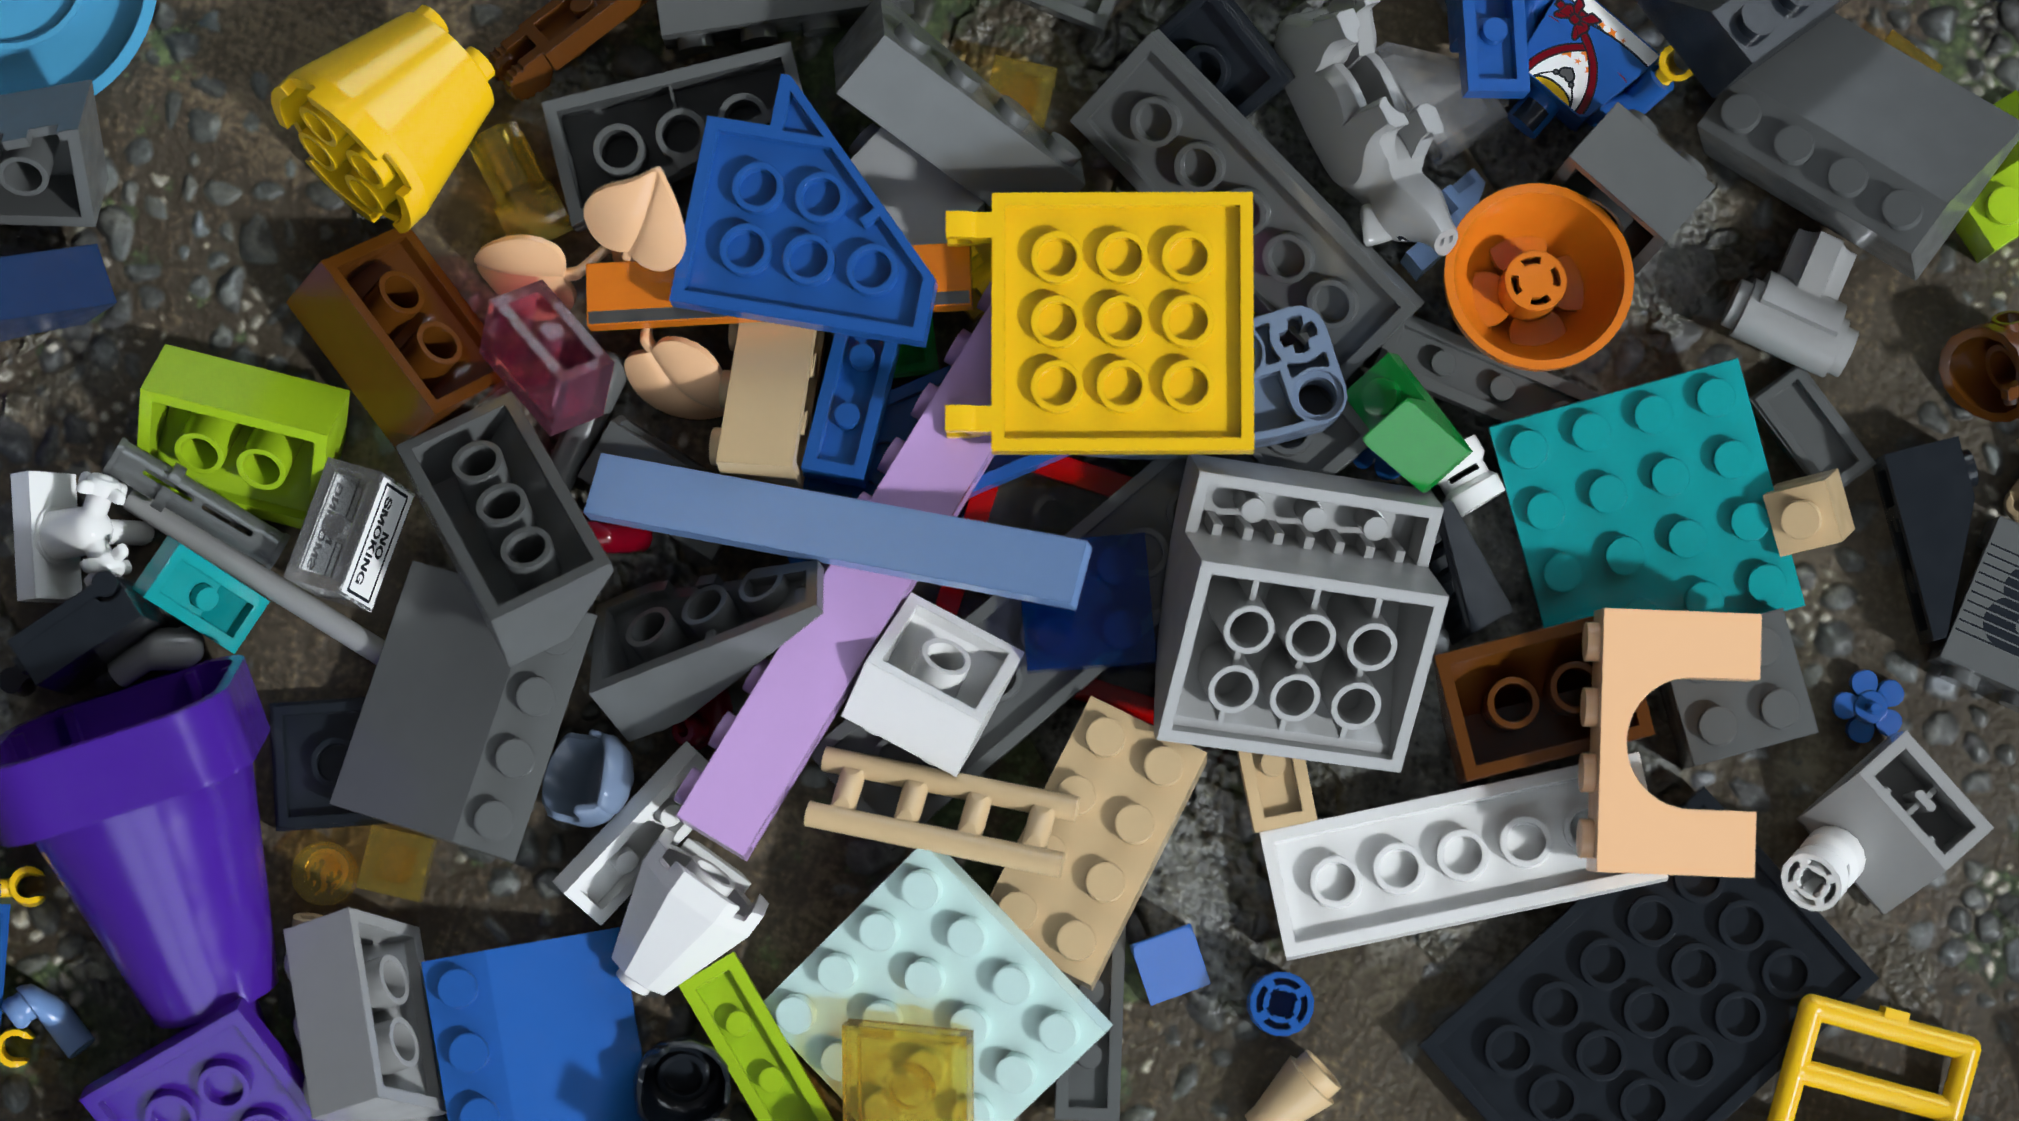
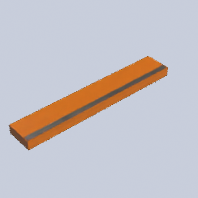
M947 243L912 245L938 284L933 312L974 310L971 246L948 247ZM636 261L586 264L587 327L590 331L763 321L673 307L669 298L676 266L667 271H653L643 267Z

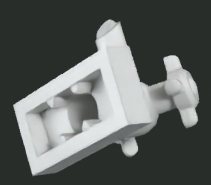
M23 471L10 474L17 601L66 602L82 591L81 568L84 572L89 573L84 578V583L87 587L91 585L93 576L100 571H109L118 576L130 574L132 565L129 560H124L129 554L126 545L143 546L150 543L154 538V528L144 521L109 518L107 514L111 502L117 505H124L128 491L125 483L119 482V480L112 476L84 471L80 474L76 486V474ZM77 491L86 494L82 507H78ZM110 544H115L117 546L114 549H112ZM86 555L87 558L81 561L80 556Z

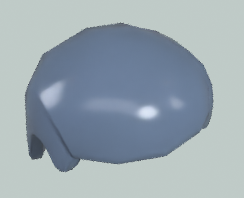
M594 729L590 730L589 735L573 732L567 733L550 756L542 781V803L547 815L558 821L590 828L611 820L627 802L634 782L632 754L614 735Z

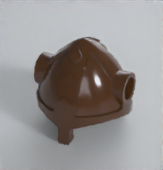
M2015 310L1997 313L1992 316L1991 322L1974 325L1952 336L1940 353L1938 370L1945 390L1955 403L1976 417L1991 422H2011L2019 419V311Z

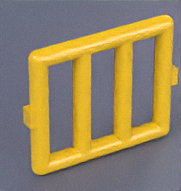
M1807 994L1799 1002L1767 1121H1794L1804 1085L1930 1118L1934 1121H1962L1981 1054V1044L1973 1036L1910 1020L1911 1014L1903 1010L1880 1004L1879 1011L1817 994ZM1821 1023L1951 1057L1942 1095L1811 1060Z

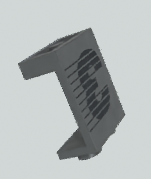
M1998 516L1985 522L1975 545L1983 549L1943 646L1931 649L1927 662L1943 668L1940 677L1953 685L1970 691H1976L1980 684L2002 694L1999 703L2019 713V524Z

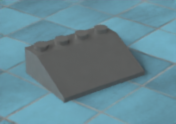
M1836 13L1831 14L1723 91L1697 125L1704 153L1914 281L1919 278L2019 141V119Z
M412 561L329 804L514 864L597 615L586 612L568 640L509 667L459 573Z

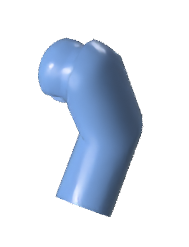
M32 983L16 987L17 993L6 998L2 1003V1010L18 1029L26 1028L31 1021L38 1018L69 1059L82 1053L95 1041L93 1035L65 1000Z

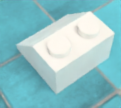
M911 592L866 660L841 716L861 726L867 732L879 736L921 758L925 763L938 767L957 777L983 733L1025 652Z

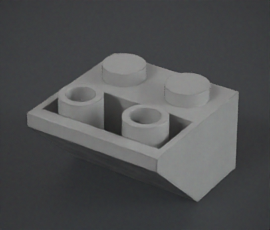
M1907 730L1890 734L1796 818L1809 834L1822 826H1837L1849 831L1858 839L1864 849L1866 862L1864 871L1854 884L1881 915L1887 914L1946 872L1994 829Z

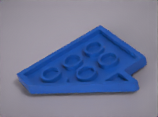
M780 74L770 125L707 115L684 226L686 250L681 261L676 265L669 298L672 306L926 348L938 289L936 279L791 75Z

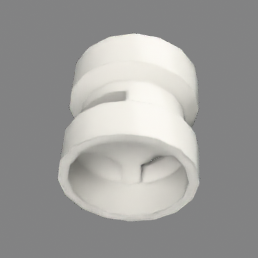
M1476 434L1464 439L1473 452L1436 484L1440 486L1446 496L1444 502L1450 499L1455 504L1461 517L1478 509L1506 491L1500 474L1490 471L1484 462L1485 449ZM1473 466L1476 468L1475 471L1464 476L1455 483H1450L1449 480L1457 477L1458 475L1462 474L1463 472L1467 471Z
M1822 826L1815 829L1783 865L1781 872L1783 889L1788 897L1799 907L1809 911H1825L1834 907L1845 894L1847 888L1864 871L1866 862L1864 849L1858 839L1845 829L1837 826Z

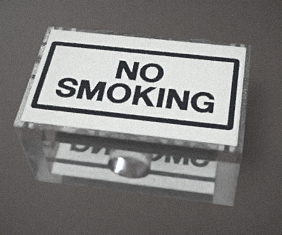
M328 457L284 578L319 598L372 613L415 493L383 472Z

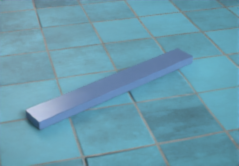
M605 453L600 454L583 512L590 520L803 560H818L820 563L1072 610L1077 608L1092 551L1091 545L1086 540Z

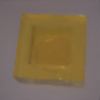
M995 55L989 84L1002 95H1007L1017 101L1031 115L1032 120L1045 130L1058 74L1057 68Z
M371 825L356 888L422 902L437 840Z

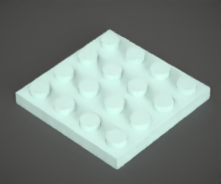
M916 849L764 1000L765 1005L787 1042L862 1121H1014L1113 1026L951 856L923 849Z

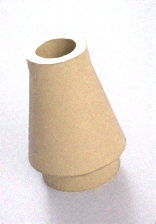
M1306 1049L1297 1059L1292 1055L1289 1056L1255 1106L1245 1114V1118L1247 1121H1305L1333 1105L1332 1096L1342 1087L1323 1062Z

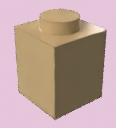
M1838 468L1777 483L1773 486V491L1766 492L1763 495L1780 557L1843 542L1855 530Z

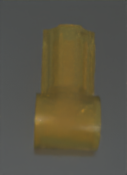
M515 120L495 125L479 133L471 141L468 148L497 204L493 206V209L506 236L524 234L552 241L574 230L556 189L550 179L545 180L535 160L536 157L523 131L520 130Z

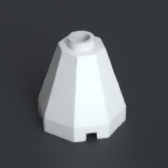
M667 829L662 831L642 862L611 957L619 967L616 972L619 980L634 992L647 996L650 991L661 995L667 994L745 940L764 917L769 905L761 894L758 895L753 903L744 893L751 885V882L735 867L700 842L690 838L686 839L681 848L672 845L671 842L677 833Z

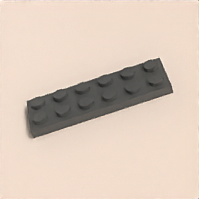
M1159 29L1149 33L1070 120L1138 192H1253L1254 311L1261 316L1291 306H1304L1313 309L1321 316L1327 327L1344 382L1425 303L1371 246H1365L1363 238ZM1290 326L1283 341L1288 346L1296 341L1304 349L1310 337L1307 332L1298 335L1296 326Z

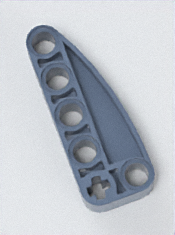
M1291 306L1255 317L1254 449L1313 435L1330 428L1345 408L1347 390L1327 327L1321 316L1311 308ZM1296 326L1298 335L1304 332L1308 333L1310 339H1308L1303 353H1295L1293 344L1288 347L1282 345L1281 341L1288 327ZM1311 385L1322 387L1331 397V411L1323 415L1308 413L1299 402V391ZM1129 454L1083 456L1129 460L1183 459L1187 458L1188 454ZM1199 454V455L1212 456V455H1221V454Z

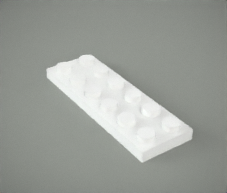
M1639 752L1628 754L1634 774L1648 791ZM1579 765L1259 832L1287 961L1668 881V875L1586 871L1587 858H1578L1576 850L1577 824L1580 818L1588 819L1589 792L1579 791Z

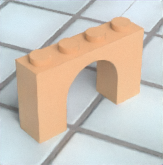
M1602 608L1594 611V622H1585L1582 635V655L1584 661H1592V688L1583 687L1580 720L1582 727H1591L1590 753H1581L1578 785L1579 791L1589 792L1588 819L1580 818L1577 824L1576 850L1578 858H1587L1586 871L1755 878L1756 812L1683 809L1660 801L1643 787L1633 772L1627 752V733L1631 718L1640 702L1651 691L1666 682L1675 679L1742 682L1760 680L1762 614Z

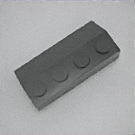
M512 391L395 446L420 504L509 667L568 640L614 570Z

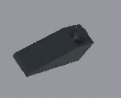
M1959 436L1887 453L1874 460L1876 464L1873 466V471L1920 645L1947 638L1975 501L1972 487L1977 486L1979 481L1974 457L1969 449L1962 450Z

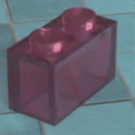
M543 279L489 299L479 353L550 436L603 416L615 362Z

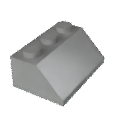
M348 907L284 929L287 952L284 958V967L292 985L296 1011L294 1032L301 1045L306 1077L303 1083V1093L310 1107L312 1119L320 1121H399L446 1114L421 965L425 958L420 928Z

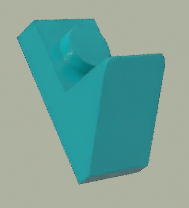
M169 535L165 538L132 587V590L233 654L236 653L270 602Z

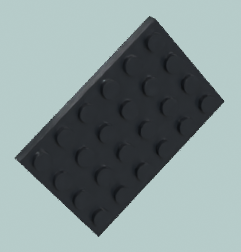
M1704 786L1695 791L1678 807L1683 809L1726 811ZM1756 844L1755 878L1668 875V881L1576 900L1417 1046L1485 1121H1725L1781 1070L1799 1002L1805 995L1817 994L1852 1004L1880 978L1818 911H1809L1799 907L1788 897L1782 886V871ZM1821 1023L1818 1035L1828 1026V1024Z

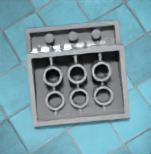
M1188 454L1176 507L1163 585L1155 670L1154 736L1156 740L1401 773L1449 600V595L1428 568L1444 512V507L1432 491L1429 490L1427 493H1423L1415 487L1206 455Z

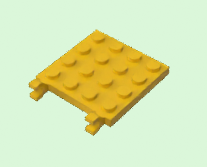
M1253 192L992 193V212L946 211V239L948 247L992 243L991 406L945 405V433H947V438H976L991 435L992 455L1254 454Z

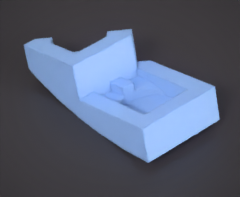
M1474 168L1453 185L1450 184L1442 189L1449 213L1456 228L1464 216L1479 203L1486 182ZM1417 242L1404 254L1400 263L1417 281L1442 256L1438 255L1430 246Z

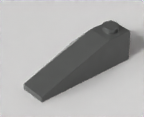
M818 560L754 568L743 579L726 582L721 579L718 573L702 575L699 577L696 586L675 588L669 580L651 582L596 604L595 615H597L594 624L589 695L628 742L654 732L666 730L672 725L685 721L823 614L824 567Z

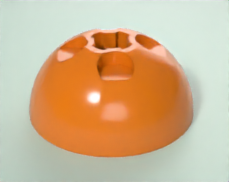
M1528 183L1515 185L1499 190L1484 198L1464 216L1457 226V243L1445 256L1443 283L1445 297L1452 318L1461 333L1485 356L1507 367L1533 372L1559 370L1576 365L1594 355L1620 329L1627 316L1633 297L1634 269L1632 257L1626 240L1616 223L1600 206L1593 203L1587 197L1571 189L1552 184ZM1515 280H1516L1517 289H1518V291H1519L1518 294H1516V292H1515V290H1514V282H1513V281H1515ZM1531 300H1544L1540 303L1531 304Z

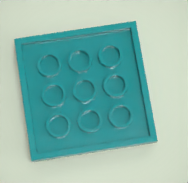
M1738 358L1487 426L1501 478L1506 488L1507 500L1543 628L1594 616V611L1602 608L1762 614L1780 608L1788 611L1806 606L1792 554L1780 557L1763 495L1766 492L1773 491L1774 487Z

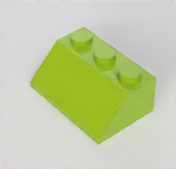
M165 344L140 388L137 447L171 467L176 462L187 468L185 475L227 500L236 503L260 519L303 529L327 462L329 461L337 467L339 465L346 439L350 390ZM143 471V474L145 476L161 484L162 486L167 487L168 489L172 490L174 493L178 494L184 499L192 501L190 497L168 486L167 484L163 483V481L152 476L146 471Z

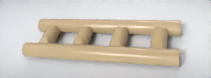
M826 746L822 757L821 771L838 774L839 778L830 805L809 801L805 812L804 826L914 849L929 850L934 853L1057 878L1061 877L1065 862V852L1046 848L1055 818L1072 822L1076 821L1080 806V796L960 772L955 777L940 768ZM864 780L902 787L894 818L856 810ZM927 793L966 800L957 830L919 823ZM991 805L1029 813L1021 843L983 836Z

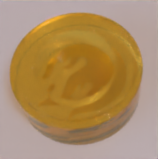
M321 841L312 843L299 852L292 865L291 878L296 892L305 901L314 905L332 906L343 902L353 893L358 882L359 869L356 859L344 846L333 842Z

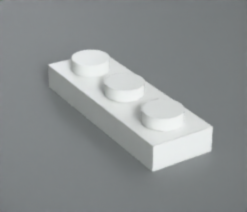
M686 741L552 882L564 895L599 925H602L632 894L642 862L662 831L667 829L677 833L671 842L672 845L677 846L693 830L677 818L676 815L682 805L675 802L674 798L691 769L695 767L703 772L709 761Z

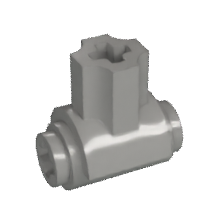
M1798 229L1790 241L1777 273L1769 271L1763 281L1756 278L1753 283L1744 279L1740 280L1727 304L1720 325L1730 329V337L1821 378L1825 377L1827 373L1834 377H1839L1853 352L1859 336V331L1849 327L1850 320L1845 318L1847 304L1838 301L1857 254L1846 248L1843 240L1823 231L1809 232Z

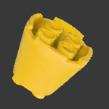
M421 5L414 12H406L294 70L271 92V104L279 124L286 129H289L292 125L295 126L299 133L298 137L301 144L310 155L305 162L315 174L347 205L370 222L375 223L382 215L395 221L393 226L400 234L408 232L426 215L494 105L493 92L488 83L495 75L492 64L476 48L469 46L464 49L448 33V27L441 16L427 5Z

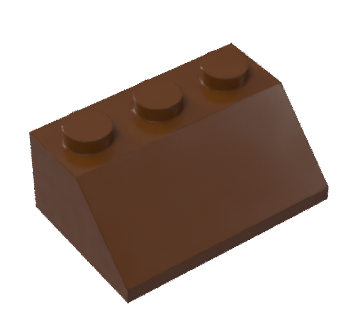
M393 228L320 261L286 301V304L395 449V446L472 410L519 373L412 229L400 234L396 228Z
M1594 616L1433 656L1442 723L1458 785L1590 752L1591 727H1582L1580 701L1583 687L1592 688V661L1583 660L1582 635L1585 622H1594ZM1646 697L1640 702L1631 718L1627 733V743L1655 735Z

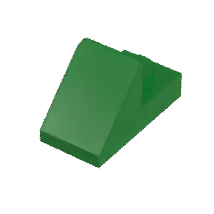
M1388 352L1347 389V401L1370 430L1363 436V442L1419 491L1427 493L1473 452L1398 354Z

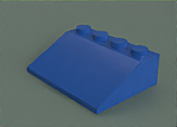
M621 927L421 962L448 1121H643L637 1114L634 1099L633 1078L637 1066L643 1058L632 990L617 977L616 972L619 967L611 958Z

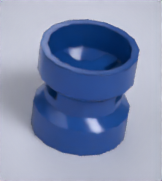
M1270 972L1260 976L1251 985L1247 994L1246 1009L1250 1020L1259 1030L1274 1036H1289L1300 1032L1309 1023L1314 1012V997L1310 987L1301 977L1290 972Z

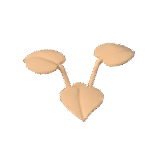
M658 166L635 177L603 185L591 193L584 206V220L590 233L601 246L577 266L566 268L565 255L555 243L542 237L524 234L501 237L485 244L477 252L474 263L477 264L479 273L490 287L511 307L535 318H557L569 312L576 302L577 292L571 281H577L586 275V264L599 263L609 254H612L614 262L636 261L643 267L653 271H667L675 267L681 261L686 250V233L682 215L670 184L661 167ZM653 328L641 329L640 343L644 349L629 353L624 361L626 377L636 393L654 408L676 417L697 420L722 417L725 408H721L719 404V382L723 370L715 357L702 345L692 340L678 336H667L656 342L653 337Z

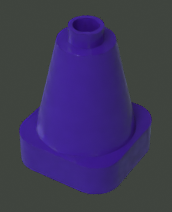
M231 655L204 661L186 669L175 670L132 684L127 688L122 687L72 703L29 719L0 735V845L11 847L35 843L157 1028L184 1027L186 1029L193 1024L204 1021L224 1006L242 996L265 1024L266 1020L258 998L271 991L279 982L253 762L271 729L243 655Z

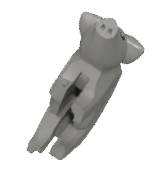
M1332 0L1329 6L1315 10L1313 8H1305L1301 13L1285 17L1280 21L1277 28L1274 51L1295 75V78L1284 88L1314 151L1329 176L1362 204L1359 215L1365 246H1374L1390 240L1397 242H1421L1430 246L1438 255H1447L1457 243L1458 231L1452 221L1442 190L1422 172L1427 151L1435 136L1444 133V127L1436 107L1428 103L1420 104L1407 112L1405 100L1395 76L1375 53L1377 34L1372 8L1380 0Z

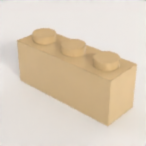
M769 322L729 324L730 351H734L731 370H723L721 373L719 404L721 408H725L722 427H713L709 442L710 464L717 466L721 475L803 489L805 477L803 476L801 465L816 409L828 332Z

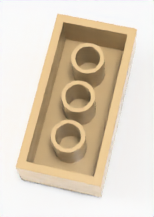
M1093 696L1088 700L1044 788L1045 790L1080 796V806L1076 821L1072 822L1055 818L1046 848L1065 852V862L1061 877L1057 878L1004 867L990 895V898L1069 980L1093 991L1207 764V752L1190 744L1156 740L1154 726ZM1024 827V829H1023V831H1022V833H1021V835H1020V837H1019L1017 843H1021L1022 837H1023V834H1024L1025 827Z

